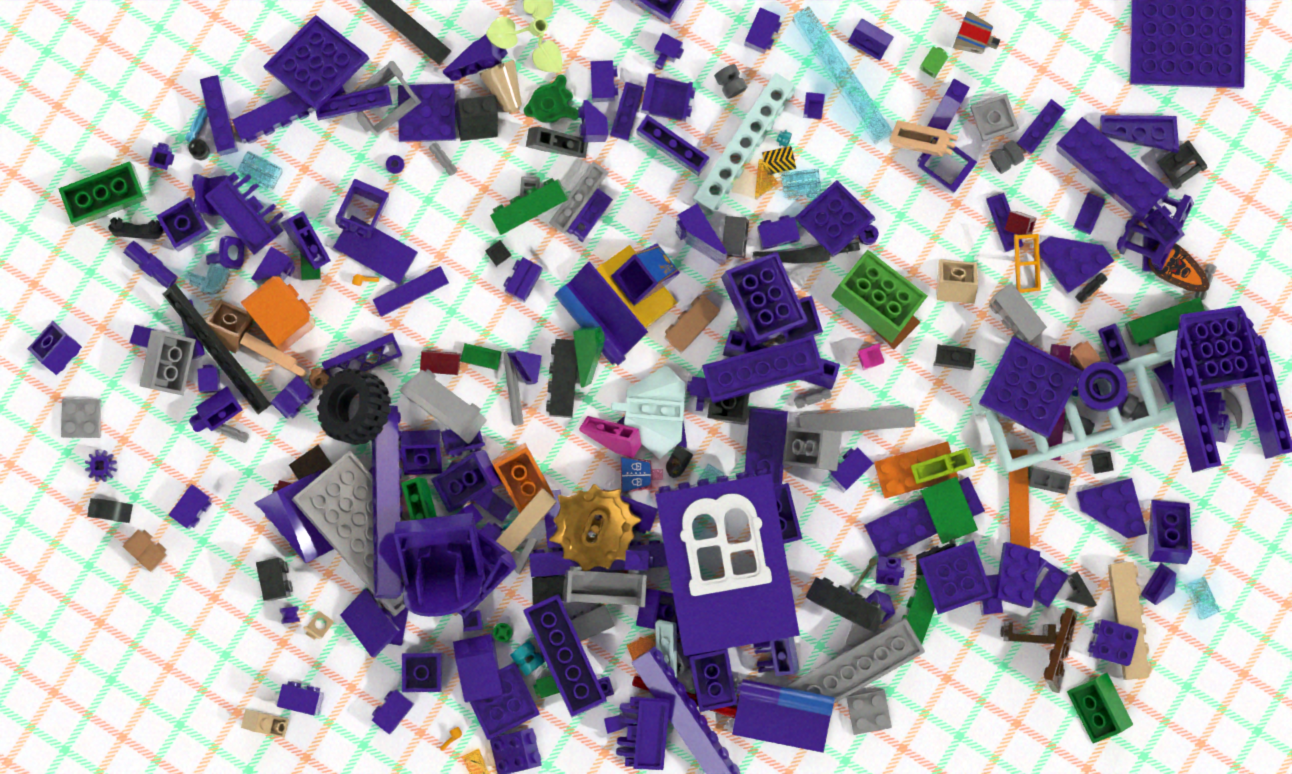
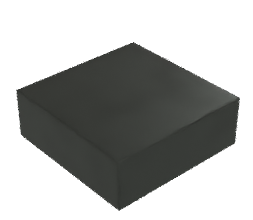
M501 240L485 250L496 267L512 256Z
M1111 452L1090 455L1094 474L1114 471Z

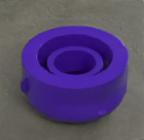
M1096 362L1089 365L1081 373L1078 383H1075L1081 402L1089 409L1097 412H1106L1116 408L1129 393L1127 391L1126 377L1117 366L1108 362ZM1095 380H1107L1111 385L1110 393L1105 396L1097 395L1093 390Z

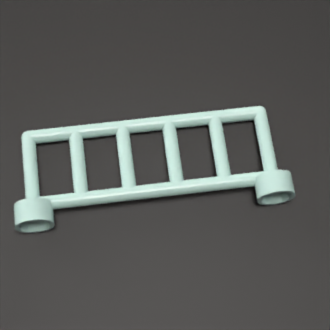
M1178 330L1163 334L1154 339L1157 352L1115 365L1123 374L1132 371L1135 373L1149 416L1123 424L1118 407L1107 411L1112 428L1086 435L1071 393L1064 408L1075 439L1049 447L1045 437L1031 431L1038 451L1012 459L998 414L978 404L984 392L970 397L975 416H986L1004 471L1012 472L1178 419L1175 407L1160 412L1145 367L1170 359L1174 367ZM1095 380L1093 384L1097 383L1101 396L1110 393L1111 387L1107 380Z

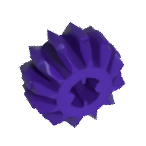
M96 450V457L92 454L88 455L92 459L91 462L85 460V464L90 465V467L85 468V471L90 472L89 478L95 477V482H99L100 479L103 482H107V476L110 478L114 477L111 471L117 472L118 469L114 468L113 465L118 464V462L112 460L114 455H108V451L103 450L101 454L99 450ZM99 462L104 463L103 470L99 469Z

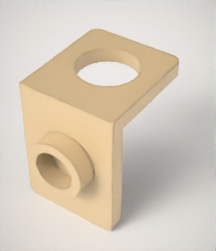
M318 611L308 626L303 628L307 631L305 634L311 639L315 640L317 638L322 640L334 621L321 611ZM319 618L325 619L327 623L326 627L322 630L318 629L315 625L316 620Z

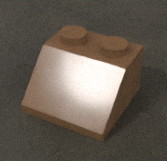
M220 300L205 321L226 348L236 354L242 346L240 341L244 334L249 332L254 319L246 310Z

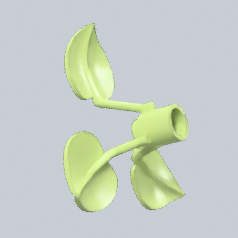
M523 0L524 11L532 14V18L535 19L526 28L515 31L516 25L508 17H499L491 23L486 31V36L493 45L502 49L512 48L518 43L516 34L529 31L534 36L539 35V48H536L532 53L534 65L544 72L560 73L562 71L563 62L559 47L551 40H547L542 44V39L545 36L544 32L548 28L545 18L549 17L553 12V0Z

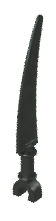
M859 242L848 244L838 254L859 251ZM821 245L800 250L778 252L783 263L792 264L829 261V255H831ZM754 251L753 256L764 257L775 252Z

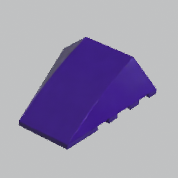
M321 470L254 503L262 510L269 522L271 521L278 529L281 536L285 537L289 545L305 564L334 550L331 544L292 501L293 497L322 474Z
M477 529L485 567L486 581L482 582V591L478 599L469 607L457 612L464 618L517 568L510 551L480 529Z

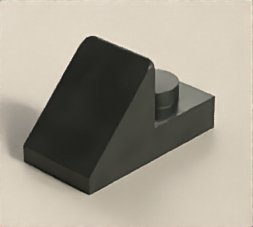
M1076 571L1070 574L1069 585L1073 590H1077L1078 593L1065 599V601L1087 607L1097 606L1079 572Z

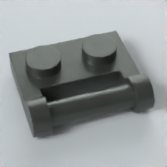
M1189 140L1179 146L1178 153L1170 152L1157 162L1176 190L1198 172H1203L1208 168ZM1193 160L1196 162L1197 165L1177 178L1174 173Z

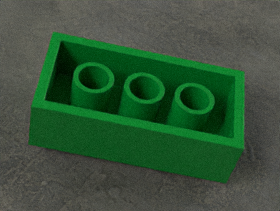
M130 161L58 188L70 222L75 227L147 200L135 166Z

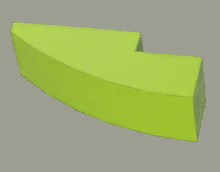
M965 448L911 465L916 484L974 467L975 463L970 448Z

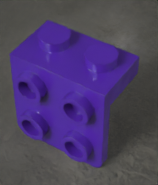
M1098 619V622H1094L1092 628L1094 638L1093 641H1089L1087 648L1089 657L1129 666L1139 633L1138 629L1104 619Z
M533 728L490 739L497 774H511L542 766L541 755L536 742L537 738Z

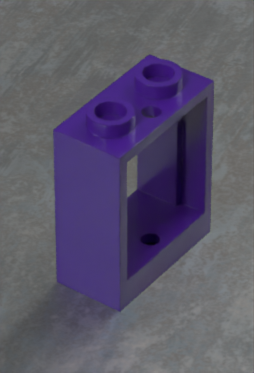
M957 146L954 148L947 147L968 162L953 183L949 184L925 166L932 155L922 153L917 160L919 162L917 167L953 194L977 164L976 160Z
M354 178L336 215L335 224L343 230L355 232L359 237L371 239L389 201L390 193ZM355 194L380 204L369 228L344 217Z

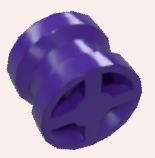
M869 225L859 234L860 242L864 245L874 244L879 236L878 229L873 225Z
M299 606L279 609L282 614L281 624L300 622V617L297 614Z

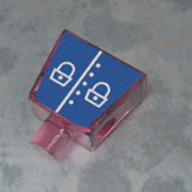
M620 456L621 494L652 489V480H663V469H652L651 460Z

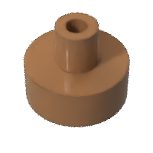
M323 369L311 371L309 382L313 388L321 389L328 383L329 376Z

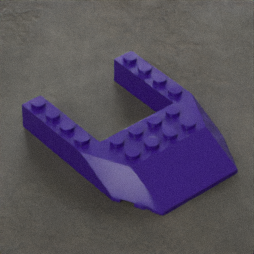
M1241 306L1182 314L1179 317L1172 398L1192 473L1222 466L1203 392L1246 385L1265 459L1292 453V439L1266 342L1262 335L1258 336L1253 328V322L1246 316V312Z

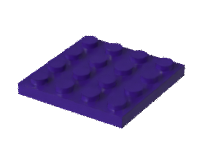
M315 15L263 68L317 111L370 58L364 51L319 16Z
M1013 336L978 404L1048 439L1082 370Z

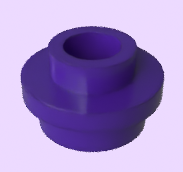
M391 155L385 163L386 169L392 174L402 172L405 167L404 160L399 155ZM393 161L398 162L397 167H392L391 164Z

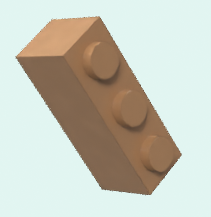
M705 295L701 298L697 296L690 304L693 307L688 312L684 310L679 315L678 323L675 326L671 324L665 330L666 335L664 339L680 354L686 350L721 311Z

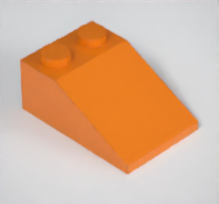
M526 442L492 460L496 472L519 513L525 509L541 489H545L554 497Z

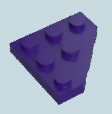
M1053 236L1048 237L1039 244L1041 259L1067 294L1114 262V259L1104 245Z
M1132 478L1076 492L1078 505L1082 513L1089 515L1127 539L1147 534Z

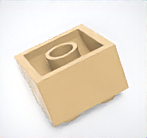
M939 259L936 287L937 300L975 304L978 289L977 263Z

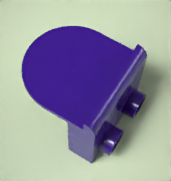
M473 513L395 523L394 538L405 583L403 601L407 610L413 614L425 617L445 616L469 607L478 599L482 591V582L486 581V575Z

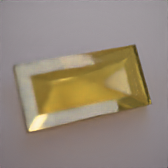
M763 159L758 160L754 200L760 199L778 184V181Z
M479 748L462 756L469 774H491Z

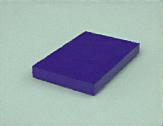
M366 588L340 614L341 618L373 658L400 632L377 599L374 598L371 591Z

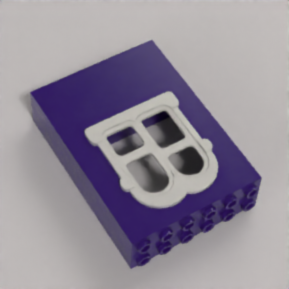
M763 468L755 470V474L747 475V472L736 473V477L728 478V475L716 477L715 481L710 482L709 478L697 480V484L690 485L689 482L679 483L676 488H671L670 485L659 487V491L655 492L684 656L800 636L771 471ZM739 508L747 514L752 536L750 541L729 544L727 542L724 517L729 510ZM700 514L712 516L717 525L718 535L714 538L695 540L692 531L694 518ZM718 545L721 548L725 576L723 578L703 581L700 575L696 551L699 548ZM752 549L755 553L757 570L752 573L734 575L730 554L732 552Z

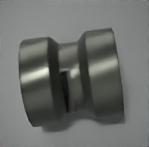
M194 139L190 142L188 149L193 158L202 161L209 157L210 148L204 140Z

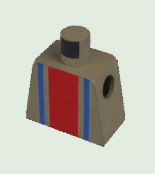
M967 11L952 48L983 54L986 46L997 50L1001 39L991 36L993 25Z

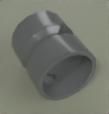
M731 64L714 75L718 85L723 86L722 92L726 99L733 98L748 88L744 79L739 78L740 72L736 64Z
M1014 140L1004 144L1002 149H995L989 153L992 164L1000 174L1011 169V165L1017 166L1025 161L1021 149Z
M1128 393L1120 416L1127 420L1132 418V421L1149 416L1144 400L1140 402L1139 397Z

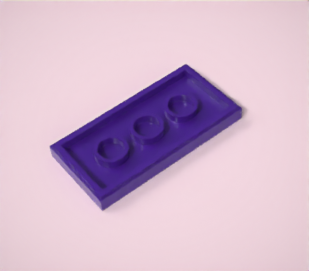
M351 215L349 219L368 228L370 224L354 215ZM375 228L371 239L359 237L351 230H343L333 246L337 251L398 285L401 284L418 254V251Z
M750 408L744 472H747V475L755 474V470L766 468L767 471H771L773 486L781 485L783 480L784 465L782 463L788 411Z

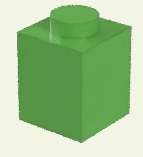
M933 46L919 69L935 79L949 57L947 52L941 47L936 48Z

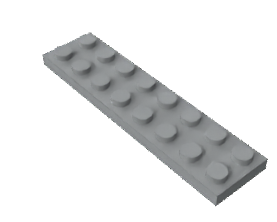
M904 618L783 687L835 697V704L925 653V649L908 620Z

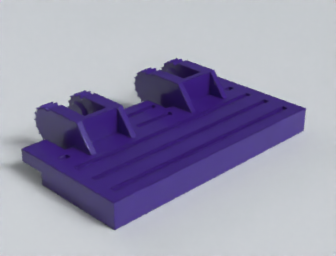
M233 172L204 197L253 255H255L284 231L279 224L273 229L270 228L284 215L278 213L267 223L264 217L271 213L276 205L273 203L258 214L264 206L254 195L248 200L246 197L255 191L259 185L255 183L242 193L239 187L247 183L251 176L247 174L234 185L233 183L239 179V176Z
M630 697V703L620 704L619 709L621 711L631 713L620 714L618 720L624 723H637L628 724L627 736L617 738L618 745L631 746L616 748V755L625 757L626 767L664 770L669 699Z

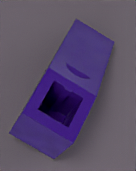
M487 37L474 41L443 70V74L451 81H457L484 69L493 68L495 65L502 63L500 48L493 45Z

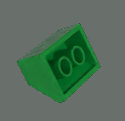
M1108 672L1067 691L1093 744L1122 733L1134 725Z

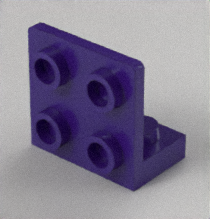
M193 174L192 188L195 191L194 207L197 212L211 217L220 216L204 196L227 178L228 175L208 178L199 174Z

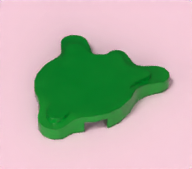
M560 74L553 83L537 88L533 92L529 103L524 107V114L527 117L549 124L557 122L562 118L578 119V110L568 105V102L573 99V93L565 88L566 77Z

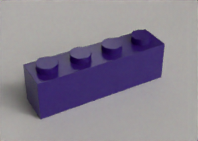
M218 75L199 79L217 153L220 156L239 152L221 78Z
M648 114L636 129L638 136L698 177L710 161L708 155Z

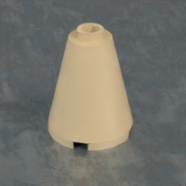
M514 59L479 73L491 94L495 95L496 101L504 112L508 111L509 114L520 110L519 106H522Z

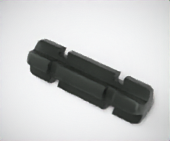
M1102 272L1099 273L1095 279L1082 289V292L1080 291L1075 296L1076 300L1082 304L1088 299L1087 297H1090L1101 287L1100 285H1103L1108 280L1106 275Z

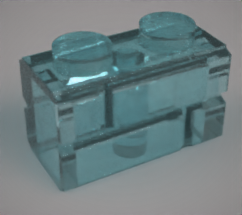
M250 151L246 152L237 170L241 174V178L250 174L251 178L248 182L254 180L258 182L260 188L266 191L268 188L274 190L283 173L282 167Z
M819 168L786 172L780 175L783 198H788V201L798 200L799 196L805 195L807 198L818 197V194H821Z
M1205 576L1183 584L1199 620H1204L1221 612L1218 604H1215L1216 600Z

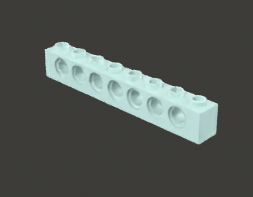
M777 72L774 73L694 196L693 202L698 203L699 206L710 213L720 209L724 202L721 199L725 194L729 195L734 187L732 182L735 178L739 179L744 172V169H742L745 162L749 164L753 158L754 153L752 151L756 146L758 148L761 146L765 139L762 137L765 131L770 132L775 124L773 119L776 115L780 116L785 108L783 106L786 99L790 101L794 95V83ZM779 93L781 99L775 101L771 98V94ZM767 108L771 111V115L763 116L761 110ZM753 124H758L761 130L753 132L750 127ZM748 140L751 145L748 148H743L740 142ZM736 155L741 161L734 164L730 161L731 156ZM722 171H727L730 174V178L724 180L719 174ZM712 187H717L720 193L712 195L709 190Z

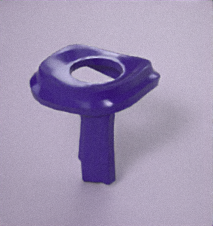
M223 236L219 241V253L207 255L206 264L220 263L225 268L241 269L244 262V243L240 238ZM232 245L238 248L236 260H232L228 255V249Z

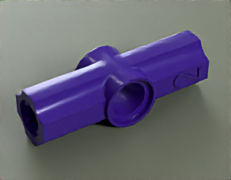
M134 240L128 244L123 253L139 265L138 267L142 271L156 279L157 282L167 289L175 284L178 276L164 266L161 260L151 252L148 253Z

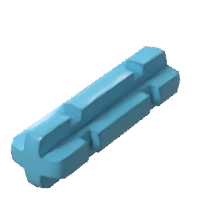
M199 108L198 116H195L189 128L190 132L186 134V141L191 142L198 138L197 134H200L205 118L207 119L208 117L207 109Z

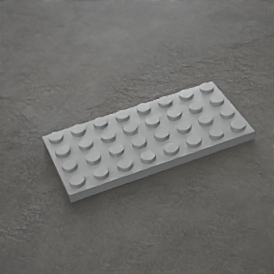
M349 451L293 497L292 501L374 594L372 475L357 457ZM403 511L400 522L410 521L411 519ZM401 574V582H404L403 574ZM404 592L397 599H379L393 617L405 608L403 601Z

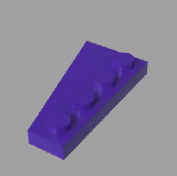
M1100 116V132L1106 137L1175 153L1179 152L1177 116Z

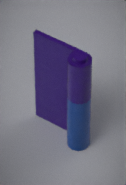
M590 261L583 266L569 283L554 294L556 299L581 328L602 327L605 341L601 353L612 366L622 364L626 360L625 355L648 333L647 329Z
M747 679L738 682L736 693L740 695L732 735L824 753L835 697Z

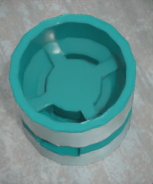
M530 640L510 654L516 664L520 663V669L525 676H528L545 663L542 655L535 652L536 648ZM531 656L533 660L527 663L525 659Z

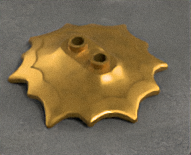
M593 484L588 491L580 490L571 497L558 495L560 510L553 520L557 530L549 538V541L560 544L563 547V558L577 562L582 567V571H589L593 567L598 566L609 569L613 561L617 559L625 560L626 550H629V544L635 538L633 527L642 521V518L634 515L630 510V504L622 500V490L620 488L602 490L596 484ZM595 515H602V518L596 519ZM592 531L595 533V536L590 537L588 533Z

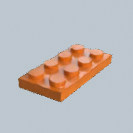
M948 441L875 461L874 465L884 499L930 487L956 476L958 479V474L955 472L916 484L911 465L951 453Z

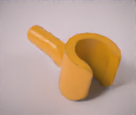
M356 274L353 276L352 284L361 286L363 281L379 282V277H367Z
M459 727L449 731L452 737L440 747L442 751L462 736V731Z

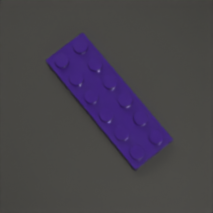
M814 335L702 365L712 403L824 373Z
M969 476L960 480L959 484L972 516L974 517L985 512ZM923 498L864 525L877 555L881 557H888L937 534Z

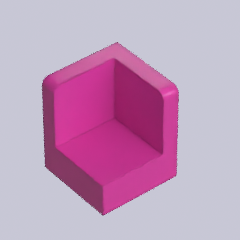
M880 343L857 352L863 371L885 363L880 350Z

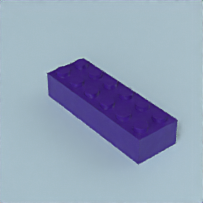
M1083 117L1056 144V151L1141 222L1155 211L1156 203L1160 205L1169 195L1168 187Z
M559 594L524 609L523 613L571 719L607 703L604 692Z

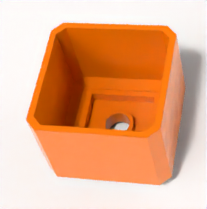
M271 277L240 302L272 343L282 352L315 327L316 320L309 313L311 308L302 298L299 300L297 298L299 293L291 284L287 285L280 277Z

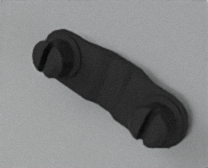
M113 217L110 220L111 224L108 226L109 231L116 237L159 239L164 231L158 220L156 222L151 220L148 224L135 225L122 222L123 220L119 217L118 219Z

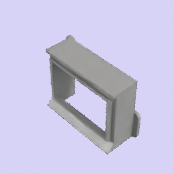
M389 61L386 66L351 92L381 87L396 76L411 96L375 126L363 111L357 112L356 119L366 132H372L376 137L421 103L402 77L403 72L394 61Z

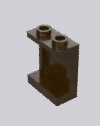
M1012 621L1004 622V626H1001L1000 637H1003L1005 642L1055 644L1056 624H1044L1042 635L1013 633Z

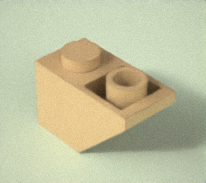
M245 709L241 728L256 733L285 738L289 719Z

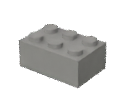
M1012 282L989 300L990 309L995 314L998 313L1001 316L1002 324L1007 329L1010 328L1013 331L1014 337L1026 343L1032 341L1048 328Z
M151 330L139 387L184 396L196 339Z
M787 427L782 465L837 471L842 432Z

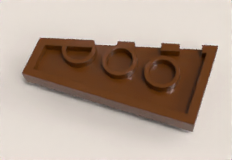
M1067 607L1065 613H1062L1060 617L1061 627L1056 632V643L1054 649H1051L1049 654V666L1044 670V678L1052 692L1060 693L1061 686H1058L1059 677H1064L1063 660L1068 658L1069 644L1067 642L1072 640L1077 619L1074 609Z

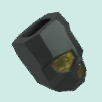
M677 445L666 463L668 475L671 478L681 476L691 461L693 454Z

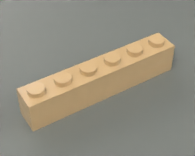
M1134 561L1108 565L1115 623L1137 628L1139 631L1131 664L1129 666L1121 665L1123 680L1149 678V673H1152L1151 663L1147 661L1149 646L1144 639V635L1147 632L1146 625L1142 623L1141 615H1144L1143 605L1139 603L1141 588L1136 582L1138 567L1134 565Z

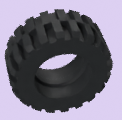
M350 368L343 371L340 370L334 374L335 377L331 376L327 380V385L325 384L321 389L323 391L321 395L319 394V405H317V411L319 412V415H317L318 421L321 422L320 426L326 435L335 440L352 445L366 444L369 440L375 439L377 437L376 434H380L384 429V424L388 422L387 416L391 412V408H389L391 398L388 396L390 393L383 380L374 374ZM359 394L358 410L354 417L349 420L350 403Z

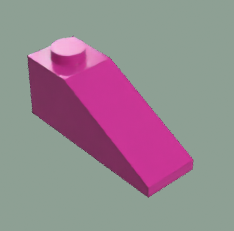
M587 416L579 428L580 432L619 455L633 458L641 447L638 428Z

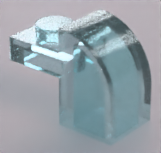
M210 263L206 277L187 271L185 279L189 281L191 286L200 288V285H202L201 293L214 295L225 288L231 271L228 268Z

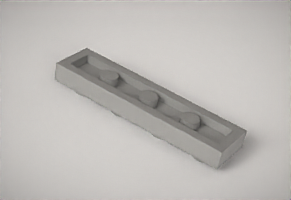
M593 161L568 195L569 199L562 203L549 221V224L565 234L609 172Z

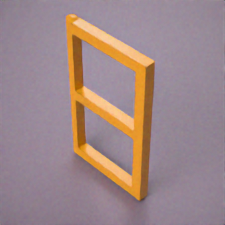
M1039 234L1014 235L1016 288L1020 293L1041 291ZM1033 238L1034 261L1020 262L1019 239ZM1034 265L1035 287L1021 289L1020 266Z

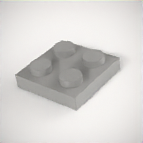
M1007 93L970 106L982 142L1019 130Z
M62 399L61 438H101L102 400Z
M885 690L846 697L853 735L892 728Z

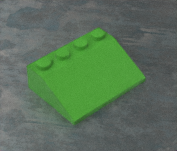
M867 249L841 281L831 297L892 343L928 295Z

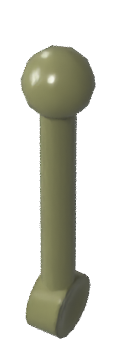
M871 558L869 560V565L856 584L851 586V592L856 593L858 591V586L872 566L876 565V559Z

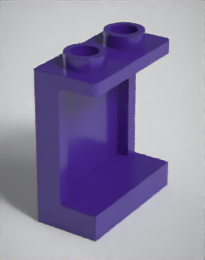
M648 73L641 114L686 122V118L691 117L692 106H689L690 98L694 99L696 92L693 82H680L656 77V74Z

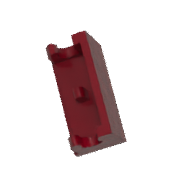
M422 350L420 371L426 372L428 369L435 374L458 375L461 353Z

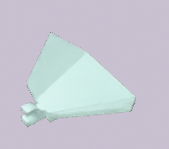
M665 365L626 390V403H611V411L625 412L624 425L638 428L641 444L659 460L681 442L685 383Z

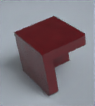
M1010 211L1005 230L1019 235L1033 234L1037 217L1019 211Z

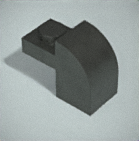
M90 498L87 517L130 523L133 504Z

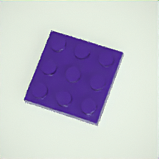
M455 84L409 85L421 103L398 120L399 143L456 141ZM398 85L399 107L411 97L403 85Z
M838 180L795 216V220L833 257L876 220L875 216Z
M974 540L918 559L938 615L993 596Z
M515 662L499 669L503 696L470 702L487 740L540 715Z

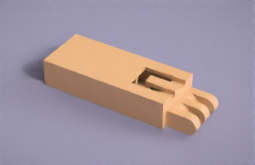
M897 120L889 142L895 147L942 157L943 154L952 155L953 151L947 147L954 148L956 144L950 142V140L957 141L958 136L949 134L946 130ZM932 137L939 138L938 141L933 139L932 143H930Z
M247 332L244 334L240 341V344L301 378L306 377V371L297 366L299 362L295 358Z

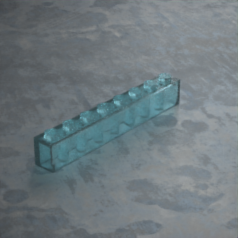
M810 6L794 14L792 22L874 145L891 136L893 130Z

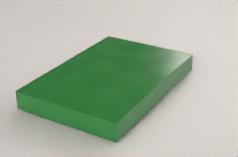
M957 476L920 490L941 544L978 531Z

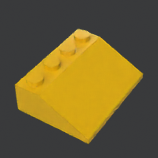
M628 245L597 267L596 270L647 329L677 305L678 302L663 287L634 306L611 277L615 271L636 253L631 245Z

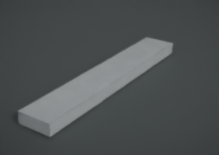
M914 408L799 415L800 428L835 432L915 427Z

